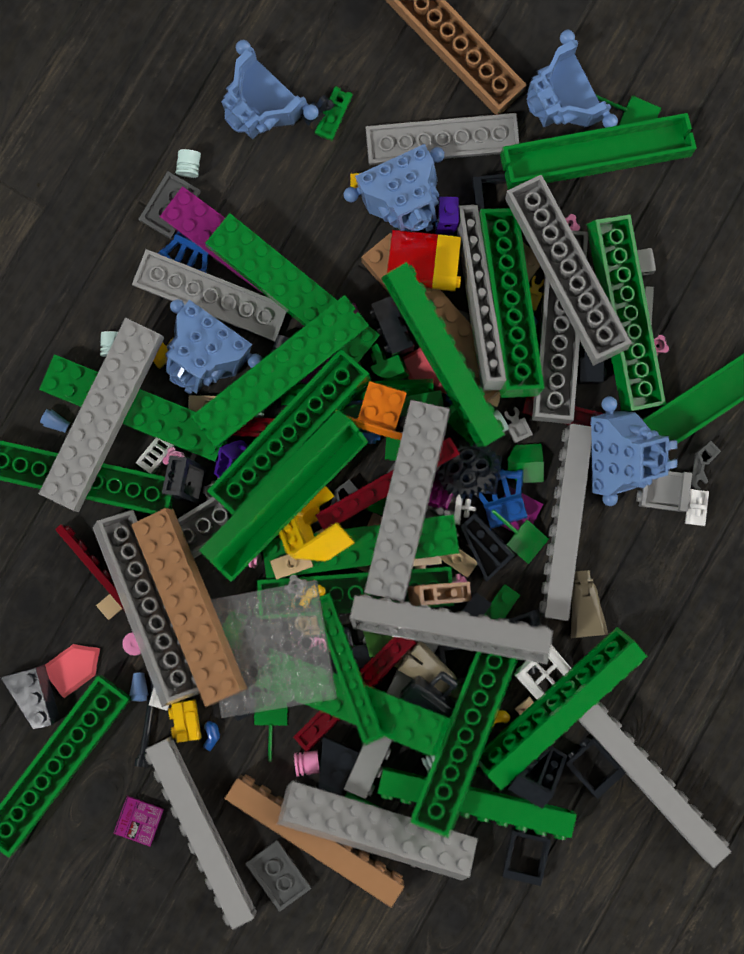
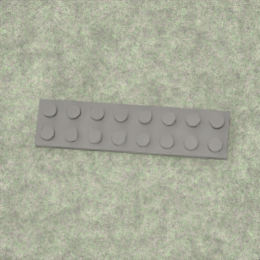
M516 113L366 126L369 165L382 164L423 144L426 145L429 153L434 147L442 148L445 153L444 159L500 154L503 146L519 144Z
M147 249L132 283L134 287L170 301L181 299L185 305L190 300L214 318L274 342L286 315V311L268 297Z

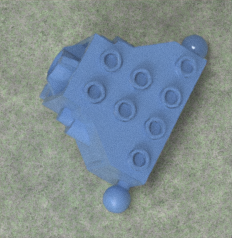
M571 30L563 31L560 35V41L563 45L558 47L551 64L538 70V75L534 76L533 81L530 83L526 99L530 113L535 117H539L543 127L552 123H563L564 125L572 123L589 127L603 120L605 128L617 126L618 119L614 114L610 113V104H606L605 101L599 103L575 56L578 42L575 40L574 33Z
M240 40L237 42L236 51L240 56L236 60L234 81L226 88L228 92L221 101L225 110V120L234 131L238 133L245 132L254 139L259 133L266 132L272 127L295 124L302 113L308 120L317 118L318 108L315 105H308L304 97L300 98L298 95L295 97L257 60L255 51L248 41Z
M425 144L356 175L358 187L346 188L344 198L348 202H354L361 195L370 214L383 218L385 222H389L390 225L398 228L399 231L415 232L425 228L427 233L433 230L432 223L437 221L434 206L439 203L437 199L439 193L436 189L437 176L434 162H441L444 159L445 153L440 147H434L429 153Z
M181 299L171 302V311L177 314L174 338L167 345L168 352L165 354L168 358L166 372L170 375L169 381L180 387H185L184 391L189 395H192L193 392L197 394L203 386H209L212 382L217 383L219 379L236 376L247 360L251 368L263 360L259 354L250 353L252 346L250 342L189 300L185 305Z
M611 396L605 397L602 401V408L606 411V414L591 417L592 493L603 495V502L607 506H613L617 503L618 493L637 487L644 488L646 485H651L653 479L667 476L668 469L677 468V459L669 460L668 450L677 448V440L669 441L667 436H660L657 431L650 430L635 412L614 411L617 407V401Z

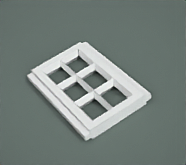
M552 645L550 647L549 659L553 665L546 671L538 662L525 661L514 673L536 699L545 693L538 685L545 677L552 685L555 684V681L549 674L556 667L563 675L571 669ZM534 665L542 672V675L536 681L527 673Z

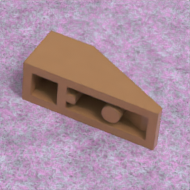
M470 582L408 587L409 603L411 606L468 602L471 600Z

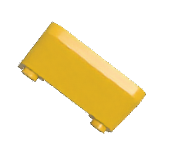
M327 486L279 533L286 553L293 559L327 561L354 543L338 523L314 537L310 525L318 520L315 515L320 512L319 507L335 497Z

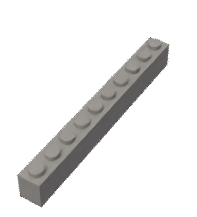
M478 205L459 206V223L456 232L457 237H461L460 257L480 384L484 391L501 390L506 382Z
M424 642L435 653L439 644ZM396 670L386 693L399 698L401 690L412 678ZM384 737L366 746L363 744L345 784V790L366 799L367 795L371 796L375 785L372 783L375 777H380L383 767L380 765L383 759H388L391 752L389 745L393 740Z

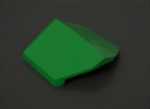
M541 444L515 445L508 457V470H523V483L544 482V461Z

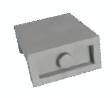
M668 471L667 476L653 479L651 485H646V487L638 490L636 501L639 502L640 507L687 512L692 473Z

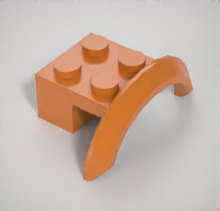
M369 380L358 419L349 415L346 416L358 428L401 440L403 432L395 431L407 392Z

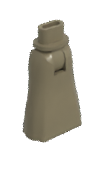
M590 570L576 571L572 589L571 638L608 635L597 588L593 579H591Z
M417 641V644L406 654L397 667L398 671L408 677L415 679L417 676H421L429 683L439 672L444 671L458 682V687L448 695V697H452L455 701L458 700L463 686L460 685V681L457 680L455 674L424 642ZM440 679L434 687L444 693L450 685Z

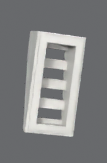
M155 438L137 460L136 464L148 473L154 474L163 462V457H166L168 448L174 447V445L162 441L168 446L165 449L158 444L162 440ZM155 446L163 452L162 455L153 450ZM149 454L155 455L158 458L157 461L152 459ZM146 459L149 460L151 463H153L152 467H150L144 461Z

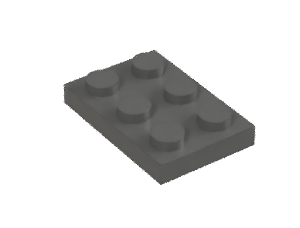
M167 171L139 217V221L172 240L177 230L162 220L160 215L182 186L196 197L199 196L201 191Z
M278 839L245 863L279 912L312 888Z

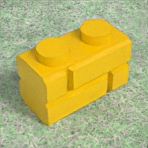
M196 699L172 703L171 708L168 709L169 717L174 721V727H171L172 738H176L177 743L201 739Z

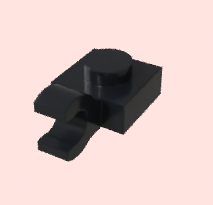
M325 95L319 99L317 104L315 102L311 103V105H315L318 108L317 118L308 120L303 113L301 114L306 124L312 129L326 116L324 111L331 110L335 105Z

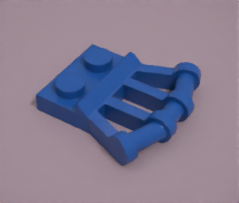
M180 232L175 234L174 240L158 252V254L172 259L168 253L178 244H181L182 246L175 261L181 262L187 248L193 250L187 266L193 267L200 253L203 255L200 271L207 273L209 254Z
M500 470L499 480L502 481L506 497L498 499L496 492V495H492L493 501L488 502L483 494L479 493V498L484 504L491 529L505 525L492 513L493 509L509 523L528 518L522 497L523 470ZM507 478L517 479L516 494L511 495Z

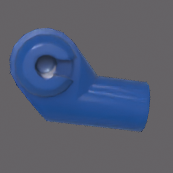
M208 721L204 725L208 739L203 747L211 751L219 740L220 733L216 723Z

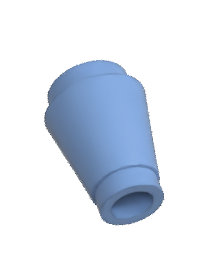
M48 409L45 410L40 420L44 427L64 433L70 422L54 410L50 411Z
M133 673L129 695L131 701H147L149 694L145 673Z

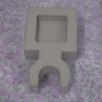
M514 407V416H509L507 411L504 412V416L511 422L508 425V430L514 443H517L533 434L525 417L519 420V410L517 407Z

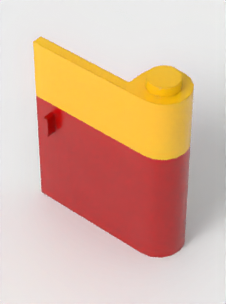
M392 230L387 273L407 262L408 265L413 266L417 274L415 276L419 283L422 282L425 288L455 291L456 288H460L461 276H457L461 237Z

